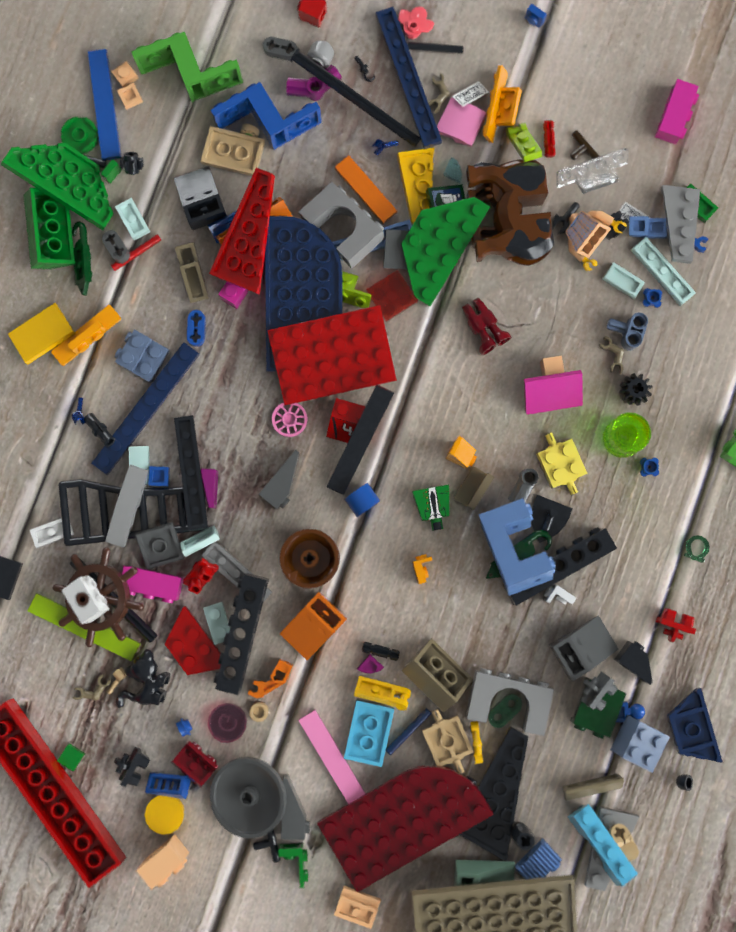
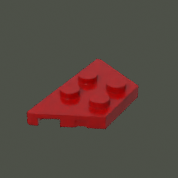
M184 606L165 642V646L187 675L220 669L221 664H218L221 652L187 606Z

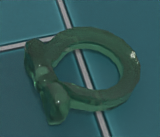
M692 536L686 542L687 553H684V556L704 563L705 559L703 558L708 554L710 548L709 542L703 536ZM696 539L701 540L705 545V550L698 556H694L691 550V543Z

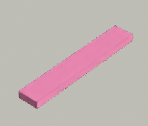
M316 709L298 720L347 803L350 804L366 794Z

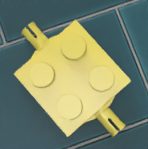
M552 433L545 435L549 447L536 455L551 489L560 485H567L570 495L577 493L574 481L578 477L587 474V471L573 439L556 443Z

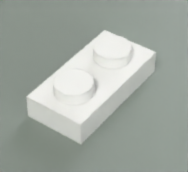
M62 518L30 530L36 548L64 539ZM70 523L71 536H73L74 532Z

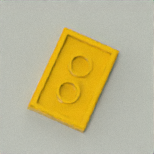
M56 303L8 333L27 365L75 334Z

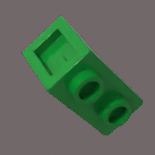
M304 843L280 844L278 849L279 857H284L285 860H292L299 856L300 888H304L305 882H308V869L304 868V862L308 861L307 849H304Z

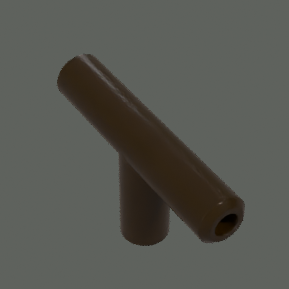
M578 130L574 131L572 136L580 144V147L570 154L571 159L576 160L586 152L594 162L599 161L601 158Z

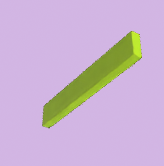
M38 593L28 609V612L59 626V621L69 614L65 606ZM74 621L61 627L86 639L88 630L81 628ZM111 628L95 632L94 644L129 661H133L141 645L140 642L125 636V640L119 641Z

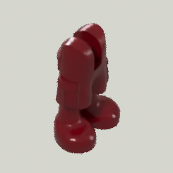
M476 298L472 302L479 315H476L469 303L462 306V310L468 320V326L472 333L479 335L481 338L480 354L486 355L496 347V344L501 346L512 337L509 332L502 331L496 325L498 320L493 312L486 307L480 298ZM486 329H490L494 336L495 342L487 333Z

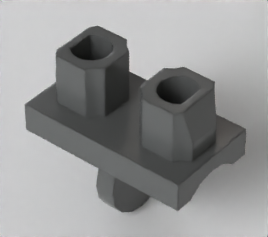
M600 672L597 677L594 676L591 682L586 679L583 681L587 687L583 691L585 694L581 701L593 710L602 711L606 706V702L602 699L606 693L610 696L614 695L618 688L612 678Z

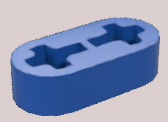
M193 310L188 315L187 340L190 345L200 347L205 341L206 317L200 310ZM196 315L202 318V320L198 321V327H195L196 324L192 320ZM195 330H197L198 336L201 337L197 339V342L191 339V337L195 336Z

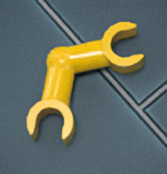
M478 721L470 722L474 746L473 755L475 757V764L483 763L482 742Z

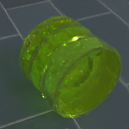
M636 413L619 415L605 427L603 432V444L606 450L618 458H627L641 451L648 445L651 438V428L648 422Z

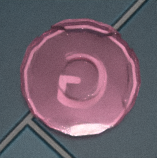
M233 703L220 704L212 710L208 718V728L214 739L223 743L236 741L243 735L247 727L245 712L241 707Z

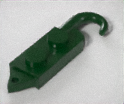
M77 221L72 229L73 237L76 236L78 228L80 239L77 240L74 247L75 285L78 286L81 295L86 296L89 283L92 282L91 253L86 226L83 222Z
M536 530L515 544L513 548L518 560L530 558L535 554L532 542L539 537L546 538L547 545L544 550L547 551L552 544L550 534L544 530ZM494 560L490 563L491 566L486 579L501 578Z

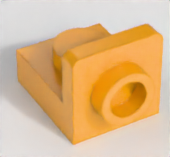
M424 554L416 556V561H412L418 584L426 583V578L429 577L426 566L422 567V563L432 561V556L427 557Z

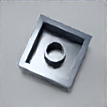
M627 715L610 750L653 773L670 737Z

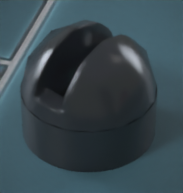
M686 774L678 776L676 778L677 787L684 791H690L693 787L692 776Z

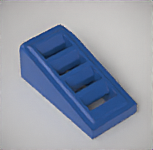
M149 773L145 793L187 799L190 779L184 775ZM156 779H159L157 789H154ZM164 780H166L165 788L162 789ZM174 782L173 789L170 790L171 784Z

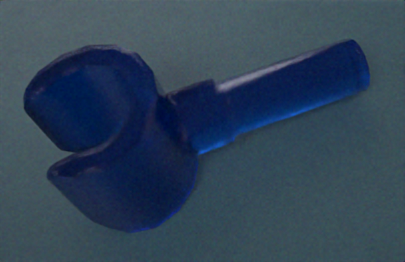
M378 139L371 147H377L374 154L379 155L384 148L399 145L398 140L384 142Z
M82 397L78 398L77 409L71 415L75 425L78 419H80L82 425L85 424L82 414Z

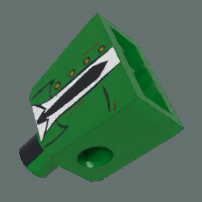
M449 485L412 491L421 520H430L432 531L443 529L441 518L450 515Z

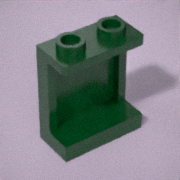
M585 677L586 680L591 682L592 679ZM618 689L614 695L610 696L606 693L602 698L606 702V706L602 711L593 710L580 699L574 718L571 717L570 719L575 724L574 728L584 732L586 729L593 731L592 735L601 739L604 736L610 738L626 693Z

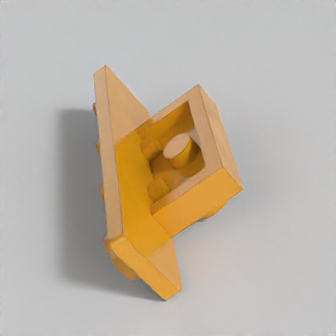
M498 65L497 72L494 74V87L490 93L491 101L486 112V125L483 126V136L489 143L494 142L497 126H514L521 96V89L519 87H505L508 73L503 65Z
M111 305L106 306L75 331L74 335L54 348L51 353L62 366H65L78 354L86 351L94 341L102 338L104 333L121 320V317Z

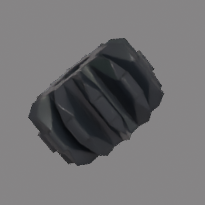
M633 373L631 377L626 376L624 378L625 382L620 383V386L624 389L620 390L619 394H625L622 400L629 399V405L635 402L636 406H639L641 401L646 403L648 401L647 397L652 396V393L648 390L652 389L653 386L646 384L649 382V379L643 380V374L637 377ZM634 386H637L638 388L636 390H639V392L635 393V389L632 388Z

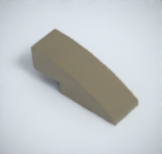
M191 242L176 246L175 250L190 303L209 299L195 243Z

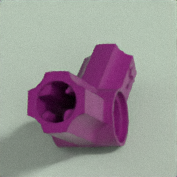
M330 65L325 69L339 80L342 79L335 66ZM288 77L286 94L288 96L309 97L313 101H318L330 87L316 77L310 79ZM313 87L319 88L317 91H312L311 89Z

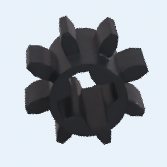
M126 152L124 157L120 159V169H125V173L128 175L139 174V170H142V167H144L143 158H139L137 152Z

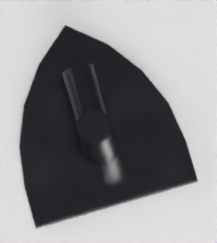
M537 495L532 508L533 520H531L533 531L544 530L550 534L551 538L554 537L565 527L573 508ZM539 537L537 540L540 543L546 541V538Z

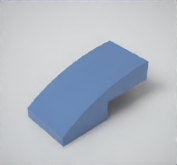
M649 216L629 217V236L655 239L667 238L666 218H649Z

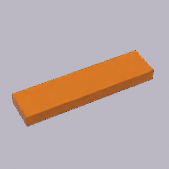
M349 155L335 166V170L382 224L386 223L397 213L396 208Z

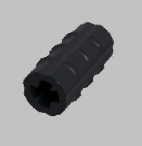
M516 823L512 827V838L521 850L528 851L534 846V836L524 823Z

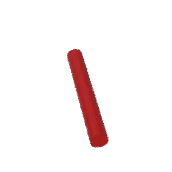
M156 234L129 252L130 258L127 262L122 264L114 262L111 264V267L114 271H117L160 242L161 238Z

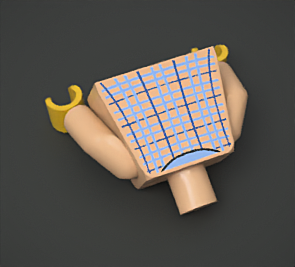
M591 210L588 213L581 211L579 214L574 213L569 218L571 224L566 230L569 252L579 262H583V268L586 271H591L592 268L589 267V262L593 266H597L598 263L595 259L588 258L611 230L609 226H613L615 232L623 233L618 230V225L622 224L626 227L627 225L622 221H614L612 216L603 211Z

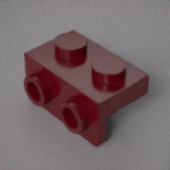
M188 741L171 763L201 788L219 766L211 755L206 756L201 751L202 748L196 742L191 743Z

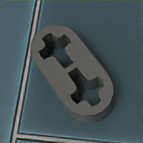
M267 37L263 42V49L267 56L287 61L291 60L293 54L298 49L293 41L281 38ZM274 44L272 50H269L268 46ZM292 48L290 54H287L286 50Z
M106 231L102 236V241L112 258L119 264L127 262L130 258V253L116 231ZM112 237H113V240L115 241V244H113V245H112V243L110 242V238H112ZM120 249L123 255L119 256L117 250Z

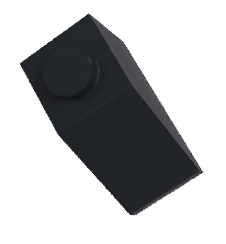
M627 641L614 660L642 681L651 685L653 681L649 657L643 651L645 647L636 641L634 643Z

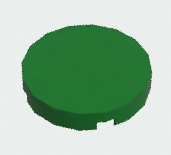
M72 117L62 126L61 141L81 154L92 151L98 144V129L93 121L87 117Z

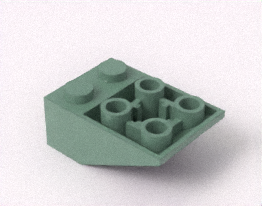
M455 860L454 886L514 880L515 862Z

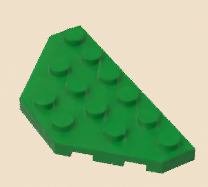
M57 143V145L47 146L46 144L33 145L30 148L12 147L1 162V166L101 230L105 229L114 214L108 202L105 184L100 176L99 165L66 143Z
M471 197L420 211L401 243L415 298L431 307L490 209V206L476 197Z

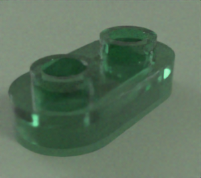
M515 694L504 696L489 711L488 721L495 728L504 727L521 710V699ZM510 700L515 701V704L512 707L508 706V702ZM495 714H500L501 718L495 720L494 716Z

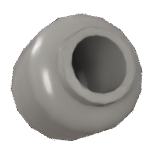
M315 41L307 57L326 69L332 61L334 50L327 41Z

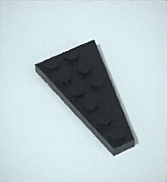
M511 726L478 785L480 792L493 811V815L459 834L504 861H507L508 848L528 743V736Z

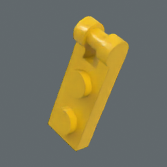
M359 676L354 692L356 697L394 706L401 711L407 710V699L411 695V691L408 688Z

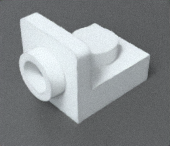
M555 584L552 587H548L544 593V596H546L544 601L550 603L555 595H557L556 599L564 605L567 602L573 605L576 597Z

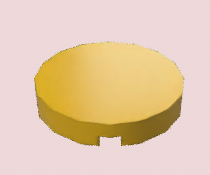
M157 795L146 806L145 820L152 831L162 835L176 831L184 820V805L179 798Z

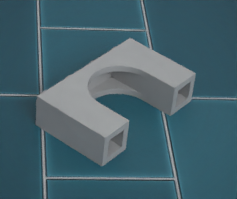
M331 182L303 207L299 214L301 219L308 221L318 228L336 215H348L355 219V230L336 248L339 257L352 269L385 239L384 228L378 221L374 222L371 219V215L365 209L361 210L354 198H348L345 190L340 185L336 186Z
M481 668L480 671L475 670L465 715L467 719L487 723L490 704L494 695L502 689L514 688L523 693L527 704L522 729L528 733L545 735L554 689L549 687V683L538 681L535 684L531 683L529 678L520 676L518 679H513L510 674L503 672L495 675L492 674V670Z

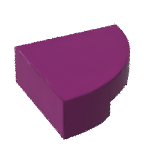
M369 654L357 669L363 673L371 674L381 671L384 666Z

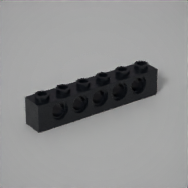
M596 527L588 532L589 536L583 539L581 536L573 540V545L566 548V546L557 549L555 551L556 555L552 556L554 563L558 559L561 560L563 563L562 569L559 571L555 569L553 580L510 595L509 598L513 605L517 606L616 550L617 547L607 529ZM590 541L596 544V549L592 552L588 549ZM574 550L579 553L577 561L571 558V553Z
M246 573L239 579L238 588H240L239 596L236 595L234 598V615L231 614L228 621V626L231 627L229 634L226 633L223 645H226L224 653L221 652L218 664H221V667L214 677V683H216L215 690L239 695L242 690L269 578ZM247 590L254 592L255 597L253 600L247 599ZM242 609L249 611V619H244L241 616ZM237 628H241L244 630V638H240L237 636ZM233 647L240 650L239 657L232 654L231 649ZM227 667H233L235 675H229Z

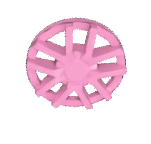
M284 402L281 403L272 414L274 429L285 437L299 435L306 428L308 421L305 409L300 404L294 403L290 404L289 411H287L283 407L285 406ZM293 405L298 407L295 413L291 412ZM280 408L285 412L283 415L277 412ZM300 409L302 410L304 416L297 415ZM276 414L282 419L275 421ZM303 418L304 423L297 422V419ZM283 422L284 425L278 429L276 424ZM296 425H300L302 428L297 431ZM285 427H287V434L281 432ZM294 427L295 433L290 434L289 428Z

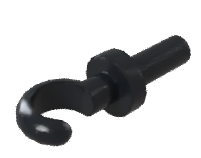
M357 55L354 59L361 67L359 70L364 72V79L367 82H372L375 76L373 75L372 79H367L366 75L369 73L368 65H364Z

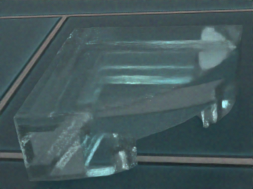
M451 157L443 176L460 183L462 179L459 163Z

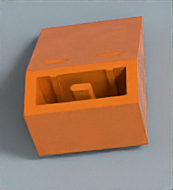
M319 591L279 634L308 660L347 620V617Z

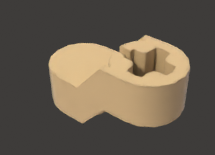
M623 824L611 826L609 833L629 861L635 860L639 855V849L627 827Z

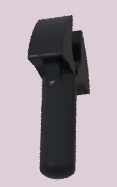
M574 202L563 216L559 217L556 214L553 218L552 230L558 223L563 222V228L558 234L565 233L570 226V216L579 209L580 205Z

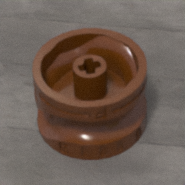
M304 529L295 532L285 541L280 552V566L284 575L291 583L302 588H316L324 585L333 578L340 564L339 549L334 540L329 535L316 529ZM308 556H312L313 560L308 561Z

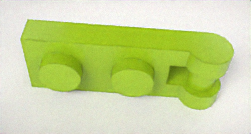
M525 122L519 124L518 127L513 128L511 126L506 128L509 140L524 162L542 157V150L528 131Z

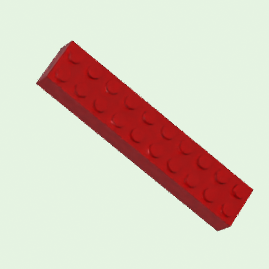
M12 698L1 704L0 764L84 883L90 888L121 865L127 857L64 768L57 761V758L15 699Z

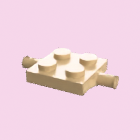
M435 709L438 717L434 710L431 711L435 723L423 729L422 732L437 767L453 764L456 772L461 774L458 766L462 773L465 770L460 760L464 756L473 753V749L459 716L455 715L448 719H442L439 709Z

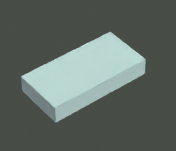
M614 262L602 278V280L632 299L636 298L645 284L644 281Z
M149 446L129 447V465L149 470ZM149 472L145 485L149 482Z
M211 526L209 529H205L182 541L180 545L184 556L187 557L219 540L216 527Z

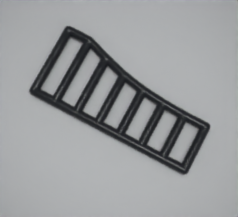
M83 479L59 482L65 546L105 542L109 530L106 492L116 493L119 497L122 487ZM78 487L83 537L71 538L67 488ZM183 487L145 488L139 506L141 530L130 531L128 539L136 538V532L149 529L146 496H157L160 525L168 523L165 496L176 495L180 524L179 526H174L176 533L189 532ZM86 488L98 490L102 535L91 536Z

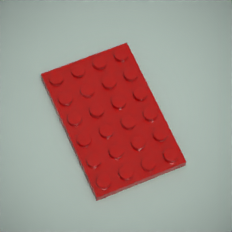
M380 305L267 330L284 405L397 381Z

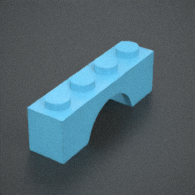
M589 804L580 806L567 816L578 833L595 849L603 863L604 870L616 886H624L638 875Z

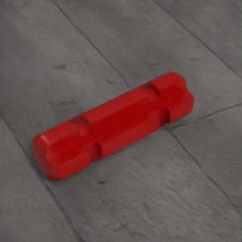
M546 120L543 123L546 158H552L556 154L553 120Z

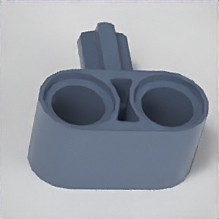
M640 312L630 317L627 323L611 318L607 323V329L623 334L621 340L622 347L625 350L631 351L641 345L648 325V318L644 313ZM634 319H638L641 322V327H637L634 324ZM628 337L635 339V345L629 343Z

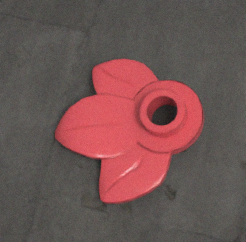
M416 7L411 12L402 9L399 13V23L404 26L403 31L406 37L410 39L417 38L421 33H428L434 27V22L426 19L427 11L423 7Z

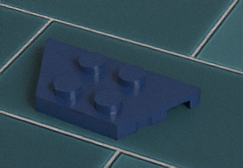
M698 687L667 714L676 749L680 755L721 763L723 761L703 692Z

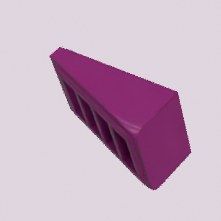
M201 469L209 508L216 509L219 472L215 469Z

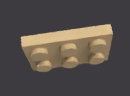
M210 126L201 163L252 176L255 169L259 167L265 139Z

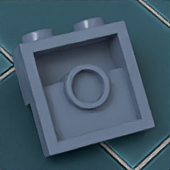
M134 329L133 332H129L124 340L126 344L123 349L119 348L117 350L115 362L151 383L170 350Z

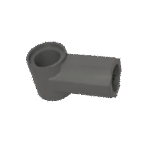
M534 469L522 470L508 499L514 502L523 498L526 502L534 485L538 482L539 475ZM527 472L533 474V480L530 483L524 479V475Z

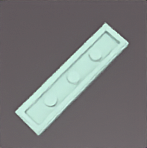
M647 237L631 249V252L679 306L683 305L696 293Z

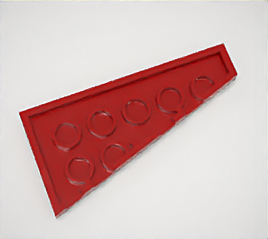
M256 168L209 274L260 295L275 176L270 172Z

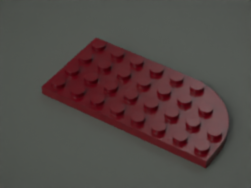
M424 765L400 773L350 804L319 820L317 825L353 887L359 892L493 815V811L480 790L467 777L447 767Z

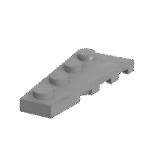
M599 806L597 816L608 832L611 826L623 824L631 834L639 819L637 814ZM591 846L584 885L585 887L605 891L611 878L604 870L599 855Z

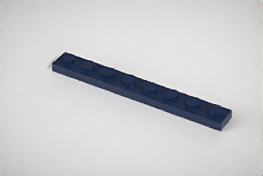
M394 7L376 12V18L424 149L442 144L441 136Z
M182 343L112 435L115 438L114 444L110 447L104 446L91 463L106 475H109L200 354L186 343Z

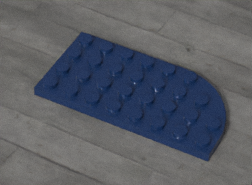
M270 216L265 250L266 371H277L267 330L343 313L342 265L334 244L320 228L306 220L288 216Z

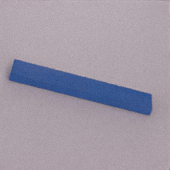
M106 49L87 51L101 157L105 161L120 159L121 149L108 53Z

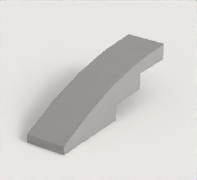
M129 465L105 542L123 548L126 546L130 528L133 526L137 508L140 506L149 470Z

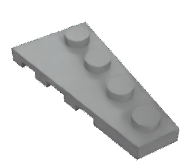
M662 185L661 193L664 199L663 207L666 213V227L669 233L668 241L671 261L691 264L694 253L700 189Z

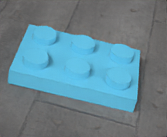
M356 700L344 759L382 767L395 708Z

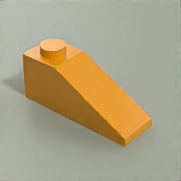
M458 436L445 459L466 469L474 464L477 458L474 455L476 450L466 440Z

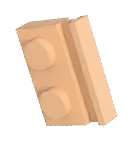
M343 886L334 916L372 929L381 899Z

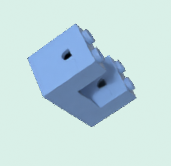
M523 498L479 514L482 530L509 596L553 580V573H555L554 561L551 556H547L546 552L521 561L518 560L509 535L530 528L531 520H533L531 506L529 503L526 504Z

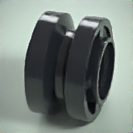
M620 210L610 215L616 222L622 221L626 225L630 222L627 218L621 219L623 214ZM622 224L618 225V230L621 232L627 228ZM610 225L611 230L606 236L608 240L616 238L620 234L615 232L613 226Z

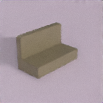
M472 467L454 499L472 511L475 510L493 481L494 476L489 473L486 474L476 467Z

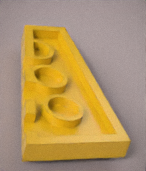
M434 148L398 152L397 154L411 225H413L421 210L429 208L426 189L433 187Z

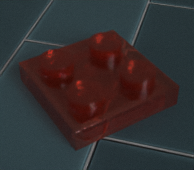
M398 269L366 289V292L372 295L371 300L374 305L381 306L382 315L386 322L418 303L417 298Z

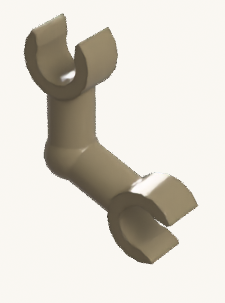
M440 73L441 81L439 82L432 76L433 85L438 87L441 93L436 99H432L429 102L430 107L434 104L438 106L435 109V114L440 111V105L450 96V92L444 84V75Z
M604 336L603 339L608 341V346L600 343L599 347L615 353L614 363L610 367V372H613L614 366H618L620 368L619 374H621L624 369L622 365L624 350L613 344L610 337Z
M104 674L99 676L98 685L94 692L85 691L82 687L74 688V690L81 692V696L73 697V699L98 700L104 688L111 684L112 679H109L104 684L102 682Z

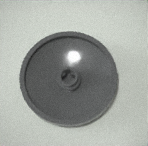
M254 757L237 758L224 765L215 775L210 789V802L215 817L227 831L238 837L258 838L266 835L279 824L285 813L287 797L281 777L268 763Z

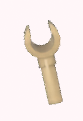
M122 667L112 674L116 680L113 681L108 689V694H111L119 682L126 677Z

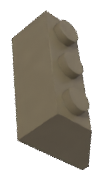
M432 638L413 656L402 670L442 712H445L457 703L473 680Z

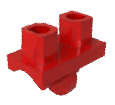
M201 558L200 561L193 564V569L183 579V584L188 586L189 591L199 594L205 584L218 571L219 565L211 564L206 559Z
M665 608L662 616L657 617L656 622L671 627L670 630L666 628L663 630V634L668 635L669 642L673 643L676 638L683 639L684 635L678 633V630L695 635L696 629L693 628L694 617L682 614L680 623L674 622L677 611Z

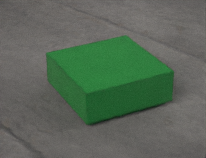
M111 160L101 172V175L111 184L122 169H120L116 161Z
M69 743L57 761L74 772L85 756V753Z

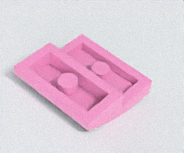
M451 97L437 128L440 135L453 138L456 143L472 147L487 115L485 111L471 104L462 107Z

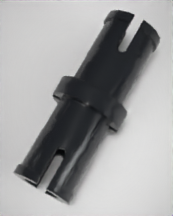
M93 413L87 414L84 417V422L92 429L93 435L98 437L106 447L113 445L115 438L108 432L107 426L101 423Z

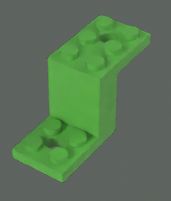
M185 32L174 33L171 37L158 39L150 45L139 46L131 51L141 75L176 62L191 102L243 83L237 59L233 61L228 60L220 66L209 67L204 72H200Z

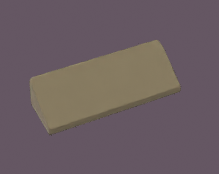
M617 773L564 785L562 787L564 798L568 801L621 789L624 779Z

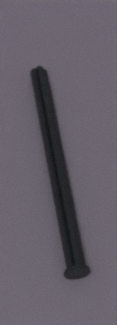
M299 48L295 51L290 62L294 61L413 147L417 146L420 141L418 135L300 52Z

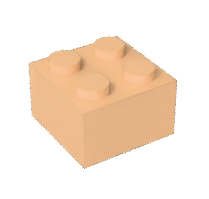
M174 834L145 858L136 871L151 890L155 886L160 888L168 881V877L172 872L175 875L184 867L189 851Z

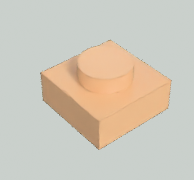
M127 61L111 71L123 88L139 79Z
M134 83L117 90L126 110L143 102Z

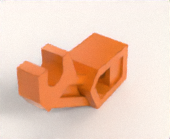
M280 658L270 676L271 679L268 681L254 680L253 684L258 686V691L254 692L250 689L248 695L254 698H263L264 695L286 683L293 664ZM277 670L286 674L283 679L275 678Z

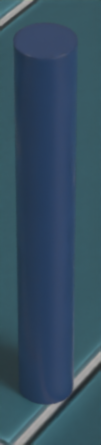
M427 708L386 748L388 754L392 755L432 714Z

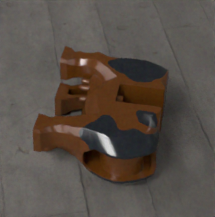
M522 159L501 165L480 162L473 166L467 165L468 188L484 183L476 190H468L467 198L476 197L484 203L490 202L494 207V226L478 227L471 238L472 248H475L476 262H481L488 255H501L506 260L525 266L533 265L544 259L554 246L551 212L520 215L522 214V207L542 206L548 195L544 165L537 160L524 162Z

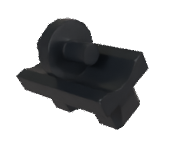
M135 747L131 755L124 753L122 758H115L114 763L118 766L115 772L121 774L119 776L121 786L126 787L127 784L137 786L141 779V774L134 772L137 766L143 769L147 768L150 759L141 752L140 748Z

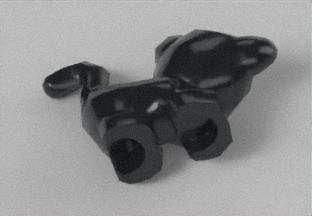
M146 649L130 666L126 667L124 671L126 676L134 678L139 683H143V687L137 694L127 690L119 692L116 698L118 708L124 706V698L138 702L141 705H159L160 702H164L167 691L160 689V687L169 683L170 673L162 672L157 676L158 665L154 660L151 650Z

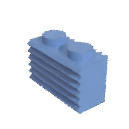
M542 838L515 864V868L524 879L542 878L550 871L554 872L559 868L561 858Z

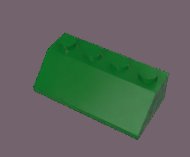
M29 188L23 196L31 269H55L75 265L70 209L39 189Z

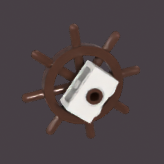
M108 547L102 550L100 564L84 566L78 555L73 554L71 561L77 571L72 575L67 586L53 585L55 592L65 595V604L69 613L59 621V626L64 627L71 621H74L81 628L88 630L85 642L87 647L93 646L96 631L112 628L119 641L125 640V634L118 623L125 617L128 609L138 611L144 609L142 603L130 601V589L127 580L137 574V568L132 567L124 574H121L116 568L108 565L110 549ZM98 572L97 582L89 574ZM107 575L113 582L104 587ZM117 588L118 598L109 596ZM107 604L117 606L113 614ZM103 614L106 621L97 622L98 617Z

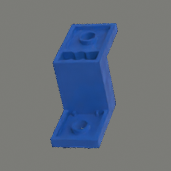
M261 82L249 85L245 91L233 94L229 100L217 103L211 109L217 128L221 129L252 113L273 150L322 123L321 111L317 102L306 104L302 107V110L297 113H290L283 120Z

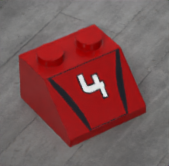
M336 398L326 437L348 443L365 406Z

